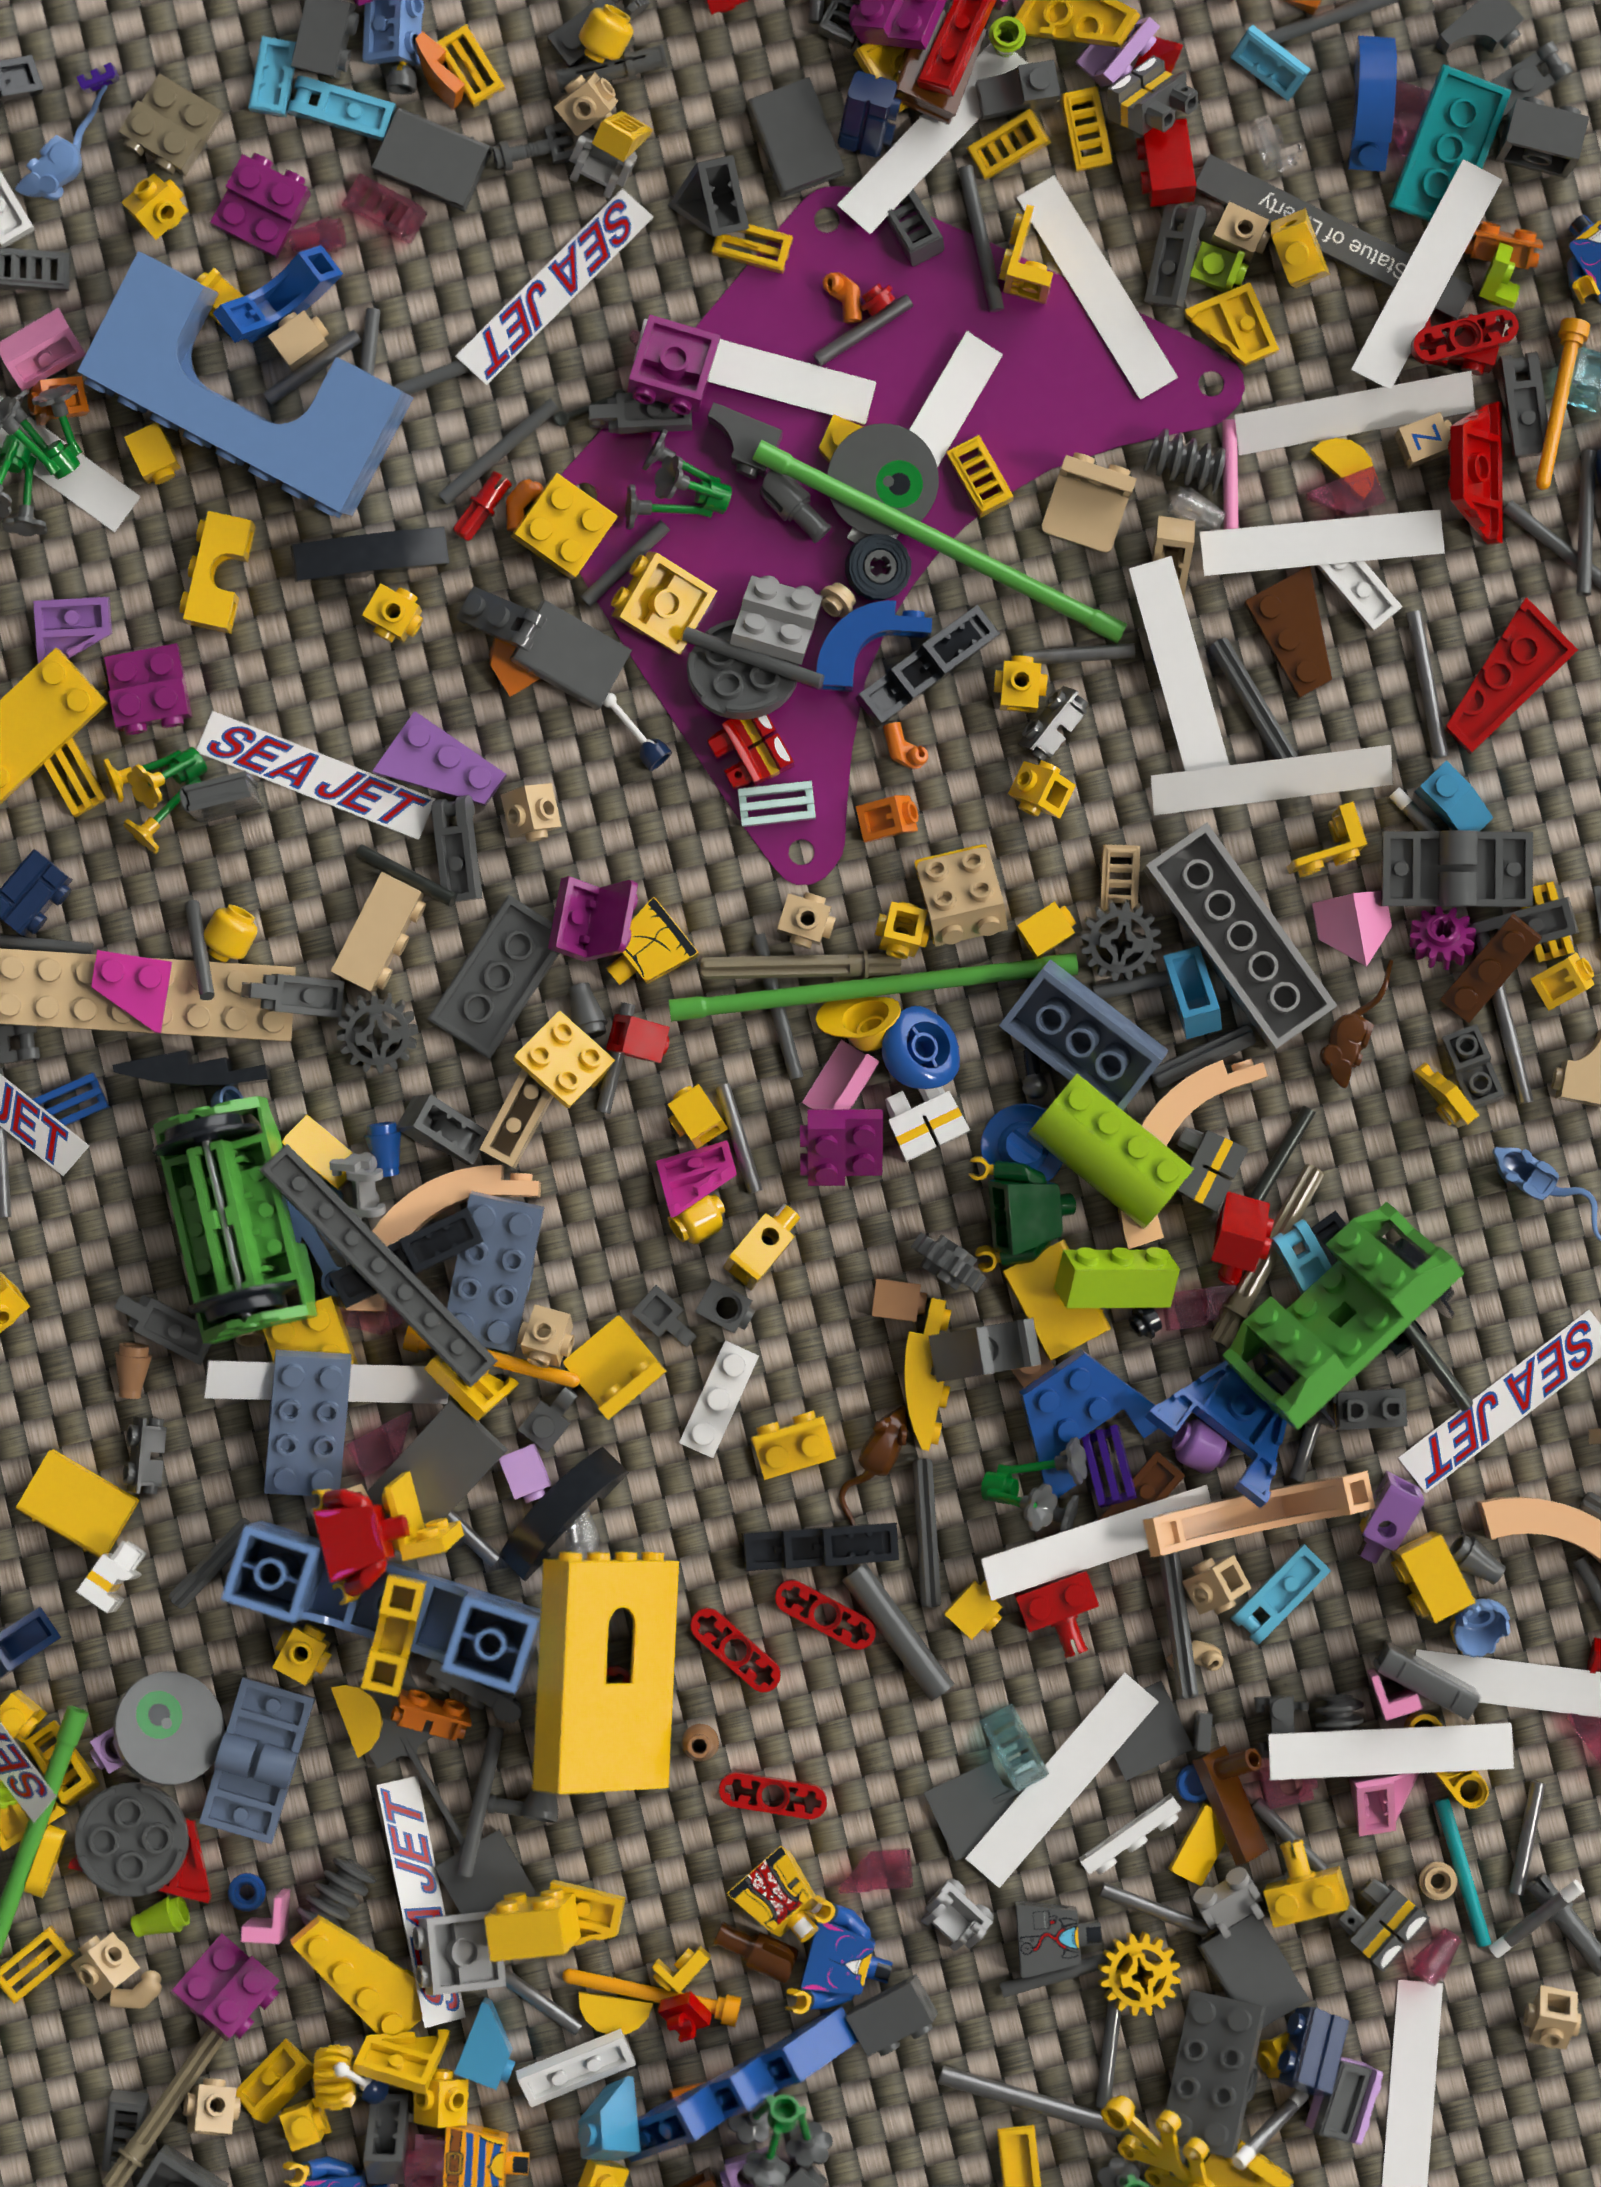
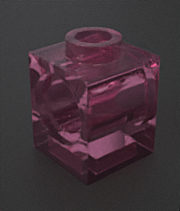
M1270 1766L1258 1770L1265 1801L1269 1809L1314 1800L1312 1790L1318 1789L1317 1778L1299 1779L1300 1783L1297 1790L1292 1793H1285L1280 1788L1281 1780H1270Z

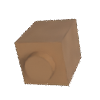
M876 1279L871 1316L916 1322L917 1314H925L927 1293L920 1292L921 1284Z

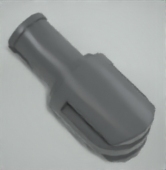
M773 470L767 473L760 488V495L784 522L794 520L814 543L821 540L832 526L809 505L811 495L795 479Z

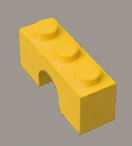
M212 511L207 512L206 520H200L196 534V541L201 542L198 555H192L188 567V577L192 578L189 592H183L179 612L184 614L183 620L188 625L228 634L232 633L239 597L235 592L218 588L215 585L214 576L219 565L225 561L238 560L248 563L256 529L252 520Z
M394 1573L388 1575L379 1611L378 1624L369 1652L361 1688L393 1696H399L401 1693L427 1581Z

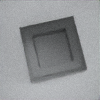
M1196 1710L1194 1713L1192 1746L1196 1751L1210 1752L1213 1714L1210 1711Z

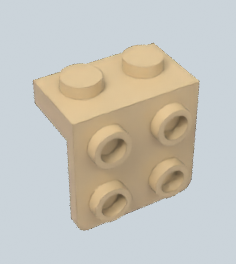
M1074 453L1073 457L1066 455L1042 522V531L1045 534L1102 553H1108L1113 547L1128 499L1133 492L1137 478L1129 476L1131 471L1121 466L1110 464L1107 469L1095 465V459L1085 454Z
M980 847L924 860L917 864V872L929 913L935 947L945 944H956L960 941L980 936H991L997 932L1008 930L1005 905L989 849Z

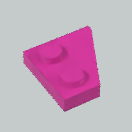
M97 950L91 988L143 1023L153 1032L161 1034L172 962Z
M728 1140L656 1161L671 1217L679 1215L737 1175Z

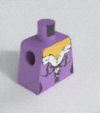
M1387 1470L1373 1496L1375 1508L1366 1510L1359 1524L1361 1533L1365 1538L1357 1554L1377 1564L1385 1547L1396 1552L1425 1502L1420 1487ZM1383 1521H1391V1524L1387 1527L1378 1526Z

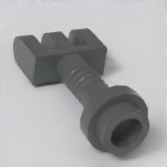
M566 122L544 126L543 131L546 139L536 141L535 143L509 147L507 141L499 142L498 146L492 147L496 168H504L505 171L513 170V162L549 153L553 166L571 162L569 160L573 150L561 152V149L574 145L573 137H557L559 134L569 132L571 130Z

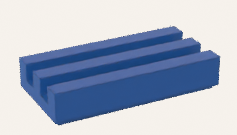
M95 1073L88 1074L32 1099L41 1106L91 1084L93 1089L46 1109L53 1116L97 1097L99 1103L58 1120L64 1126L71 1125L109 1108Z

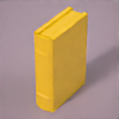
M1064 1239L1048 1247L1035 1261L1016 1264L1002 1271L1027 1319H1034L1036 1336L1050 1361L1112 1329L1103 1313L1104 1309L1066 1308L1054 1289L1063 1250H1070Z
M53 1449L49 1450L18 1502L16 1510L31 1518L32 1522H38L79 1546L84 1552L87 1551L100 1559L102 1554L110 1553L140 1499Z

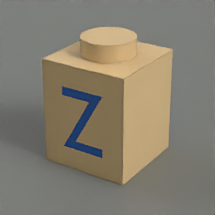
M1441 412L1403 426L1394 435L1408 469L1449 454L1448 442L1450 440V426L1452 424L1449 420H1443Z

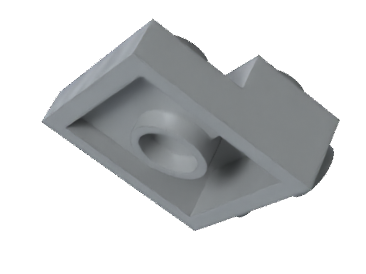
M765 575L761 578L751 576L732 632L730 644L802 665L818 618L823 596L815 594L807 586L793 588L780 584L773 576Z
M490 1911L418 1919L419 1927L413 1928V1943L416 1950H421L423 1965L417 1966L416 1978L419 1988H425V1995H441L506 1986L504 1961L490 1962L484 1916Z

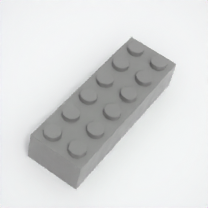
M1208 823L1202 825L1144 867L1143 871L1196 946L1200 947L1203 956L1271 1051L1276 1050L1337 1007L1330 994Z

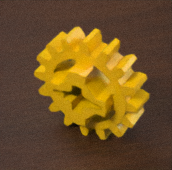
M1129 1932L1126 1934V1943L1123 1944L1116 1938L1113 1940L1116 1948L1113 1953L1108 1950L1103 1951V1954L1109 1960L1107 1964H1098V1969L1106 1973V1977L1098 1980V1983L1102 1987L1110 1988L1104 1995L1108 2001L1118 1998L1115 2004L1118 2010L1122 2011L1129 2005V2013L1132 2016H1137L1139 2008L1142 2007L1143 2011L1149 2016L1152 2015V2005L1154 2004L1162 2009L1166 2008L1163 2001L1165 1995L1175 1998L1176 1994L1170 1989L1171 1984L1181 1982L1180 1978L1173 1975V1971L1180 1968V1963L1169 1961V1958L1174 1954V1950L1170 1947L1161 1950L1164 1941L1159 1937H1156L1150 1943L1148 1933L1142 1932L1139 1940H1136L1134 1934ZM1142 1949L1154 1952L1159 1960L1147 1961ZM1125 1955L1126 1959L1121 1968L1116 1969L1119 1961ZM1138 1964L1147 1971L1141 1975L1142 1981L1140 1982L1132 1977V1975L1137 1973ZM1158 1979H1162L1159 1987L1153 1993V1988ZM1119 1987H1132L1137 1999L1125 1996Z

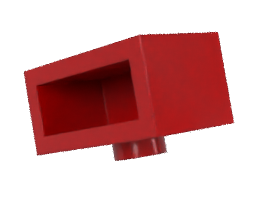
M1175 119L1173 126L1165 132L1153 127L1144 135L1141 134L1140 138H1135L1137 160H1144L1145 171L1140 172L1142 194H1149L1150 207L1194 202L1196 179L1187 119Z

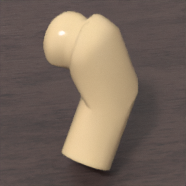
M1198 1640L1191 1641L1194 1664L1206 1667L1210 1671H1216L1222 1667L1224 1659L1218 1647ZM1170 1654L1165 1659L1174 1671L1173 1656Z
M148 1970L142 1973L141 1981L133 1989L114 1988L110 1995V2007L132 2009L147 2007L161 1992V1975L156 1971Z

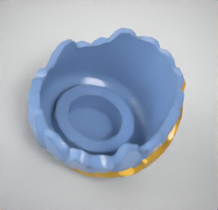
M1488 1598L1475 1599L1476 1603L1453 1614L1450 1621V1632L1454 1643L1464 1655L1474 1658L1476 1656L1483 1657L1487 1653L1492 1654L1495 1652L1496 1644L1499 1643L1500 1638L1510 1634L1508 1611L1497 1601Z

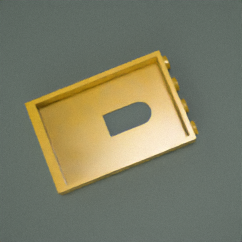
M559 1552V1559H543L532 1790L554 1794L669 1788L679 1561L664 1560V1553L642 1552L641 1559H637V1553L614 1552V1559H610V1553L587 1552V1559H582V1553ZM624 1607L630 1612L633 1619L630 1683L606 1684L608 1624L613 1612L618 1608Z

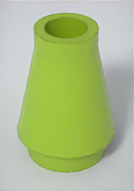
M1011 16L998 18L993 22L989 30L990 42L994 46L995 51L1002 57L1013 55L1023 45L1026 38L1024 25L1018 19Z
M169 1895L141 1913L131 1916V1927L138 1938L145 1935L181 1932L183 1927L190 1923L187 1904L180 1896L174 1898Z

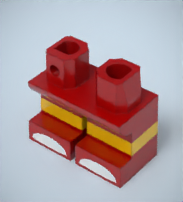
M768 714L754 719H729L722 723V730L716 732L707 740L716 759L735 750L739 757V763L724 770L733 789L746 786L751 782L754 786H757L794 767V761L780 735L776 733V728Z

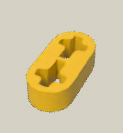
M48 1825L30 1870L24 1892L40 1898L44 1897L64 1846L67 1830Z

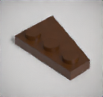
M1307 566L1244 602L1298 699L1332 680L1311 568Z

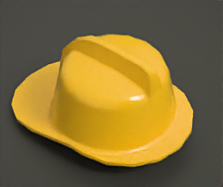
M865 997L831 1001L823 1004L817 1011L816 1023L818 1028L825 1034L847 1038L857 1049L870 1052L882 1048L885 1032L899 1018L901 1007L898 1001L889 997Z

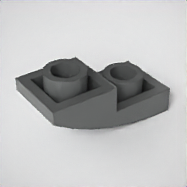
M1475 1024L1443 1036L1442 1041L1460 1091L1473 1108L1478 1109L1504 1099L1505 1094L1491 1064V1055L1478 1025Z

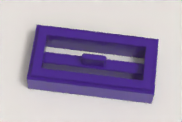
M111 62L105 64L106 73L104 74L97 68L91 70L93 78L89 80L84 74L77 76L76 78L81 89L90 94L101 89L104 85L109 86L118 82L120 77L115 66Z
M1117 1424L1109 1426L1110 1428L1106 1430H1095V1433H1088L1082 1437L1098 1505L1101 1508L1137 1498L1120 1428ZM1111 1437L1126 1492L1121 1494L1106 1439ZM1097 1441L1111 1492L1110 1497H1106L1093 1445Z

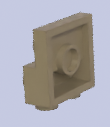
M159 73L142 102H136L118 132L124 140L122 145L134 154L142 156L145 152L156 159L154 164L164 172L173 175L177 171L186 177L224 114L222 110Z

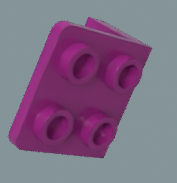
M570 876L561 878L548 949L583 962L623 953L631 939L630 926L632 915L638 902L636 894L637 882L625 880L597 887Z

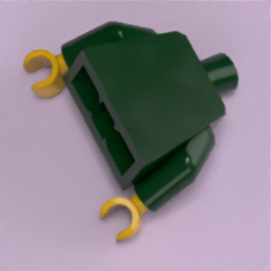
M975 1156L971 1158L970 1162H981L985 1166V1171L982 1174L969 1173L972 1179L978 1181L983 1180L987 1175L994 1176V1179L988 1180L993 1248L983 1245L975 1251V1256L989 1255L992 1259L988 1263L978 1264L979 1270L990 1272L996 1267L997 1263L1008 1266L1035 1261L1050 1246L1052 1240L1061 1237L1063 1233L1062 1217L1073 1215L1076 1212L1074 1196L1071 1193L1060 1194L1058 1184L1048 1182L1044 1173L1024 1163L996 1161L995 1164H988L987 1160L983 1157Z

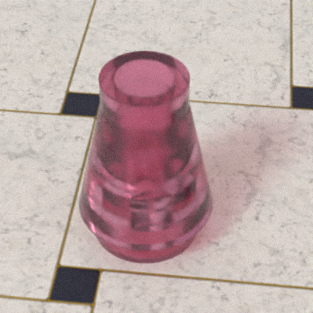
M328 216L301 228L290 230L289 241L293 252L304 251L322 245L326 252L337 253L339 248L346 247V233L340 218L333 219L331 216Z
M1443 1928L1437 1937L1412 1958L1414 1963L1410 1970L1420 1979L1435 1987L1439 1980L1444 1981L1462 1940L1450 1930Z

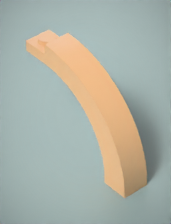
M1248 1059L1231 1065L1232 1073L1227 1074L1223 1060L1200 1069L1169 1090L1143 1119L1141 1126L1167 1146L1174 1132L1184 1119L1205 1101L1228 1090L1268 1077L1264 1063L1254 1065L1253 1060ZM1118 1208L1120 1229L1125 1248L1131 1249L1164 1238L1158 1214L1143 1229Z
M482 1165L453 1171L430 1180L408 1193L382 1217L372 1232L388 1246L420 1230L434 1217L447 1209L467 1202L471 1191L497 1197L540 1198L541 1183L539 1181H532L533 1174L510 1173V1180H504L503 1165ZM376 1294L346 1308V1310L387 1312V1302L379 1294Z
M1368 1471L1269 1489L1271 1491L1270 1498L1261 1509L1244 1495H1239L1145 1519L1143 1524L1150 1556H1163L1232 1537L1304 1522L1351 1515L1375 1508Z
M1515 1496L1477 1501L1486 1538L1495 1539L1515 1534L1553 1536L1581 1548L1601 1564V1521L1568 1505L1538 1498Z

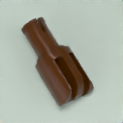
M722 1922L713 1942L714 1945L744 1957L745 1967L780 1983H786L789 1980L799 1952L797 1948L761 1931L759 1934L755 1933L754 1936H751L727 1925L725 1922Z

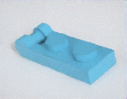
M298 76L295 84L297 93L295 99L290 100L287 112L298 118L310 119L383 141L393 120L396 105L392 102L309 77ZM316 94L320 96L317 107L309 104L311 95Z
M1301 1219L1292 1225L1293 1229L1284 1235L1279 1233L1271 1238V1243L1276 1252L1281 1256L1300 1293L1303 1294L1332 1266L1310 1226L1305 1220ZM1302 1242L1306 1250L1296 1256L1292 1247Z
M1302 1544L1235 1611L1230 1619L1238 1627L1242 1625L1250 1633L1249 1638L1258 1645L1331 1570L1305 1544ZM1259 1606L1269 1615L1262 1623L1252 1615Z

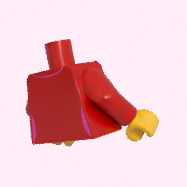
M347 1489L313 1490L312 1495H318L320 1498V1505L318 1508H313V1514L330 1582H338L332 1585V1589L340 1588L343 1591L344 1598L338 1603L339 1605H344L357 1600L360 1594L369 1589L386 1571L387 1560L395 1557L392 1541L410 1536L409 1524L404 1514L386 1519L383 1506L373 1505L368 1496Z

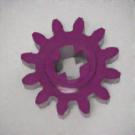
M1436 907L1435 915L1433 916L1425 910L1421 911L1420 921H1412L1409 947L1416 948L1415 959L1420 960L1428 957V968L1434 967L1438 961L1442 962L1444 970H1448L1451 960L1462 966L1465 955H1472L1474 951L1476 929L1468 928L1470 917L1456 918L1457 908L1455 907L1449 911V914H1443L1442 907Z

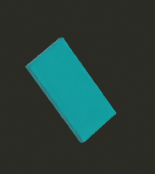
M1442 64L1388 207L1430 222L1462 160L1464 159L1483 169L1512 90Z

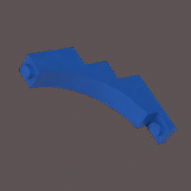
M843 2007L820 2014L801 2028L750 2059L673 2099L657 2105L646 2114L637 2117L640 2152L628 2157L630 2163L696 2141L725 2119L750 2111L764 2101L768 2095L802 2082L853 2046L859 2040L846 2019L847 2015Z

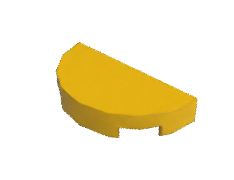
M1333 438L1320 442L1310 450L1313 456L1363 502L1373 488L1375 471L1372 459L1363 447L1352 440Z
M347 1684L331 1687L357 1758L372 1750L380 1737L383 1726L381 1708L371 1694L359 1687Z
M579 1991V2008L586 2022L596 2031L604 2034L621 2029L623 2034L627 2035L639 2029L648 2019L654 2003L647 2000Z

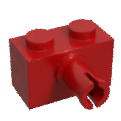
M1227 1192L1217 1219L1211 1261L1222 1263L1221 1269L1218 1272V1278L1223 1283L1238 1285L1241 1281L1243 1270L1255 1273L1259 1259H1267L1272 1241L1270 1235L1274 1224V1219L1268 1218L1270 1203Z
M1086 1570L1014 1594L1029 1633L1049 1625L1050 1627H1055L1065 1653V1658L1075 1656L1071 1644L1072 1639L1079 1654L1088 1650L1076 1618L1079 1617L1078 1614L1097 1608L1100 1605Z

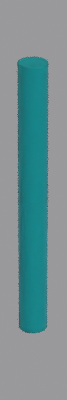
M1449 1797L1441 1798L1434 1802L1477 1947L1488 1946L1492 1942Z

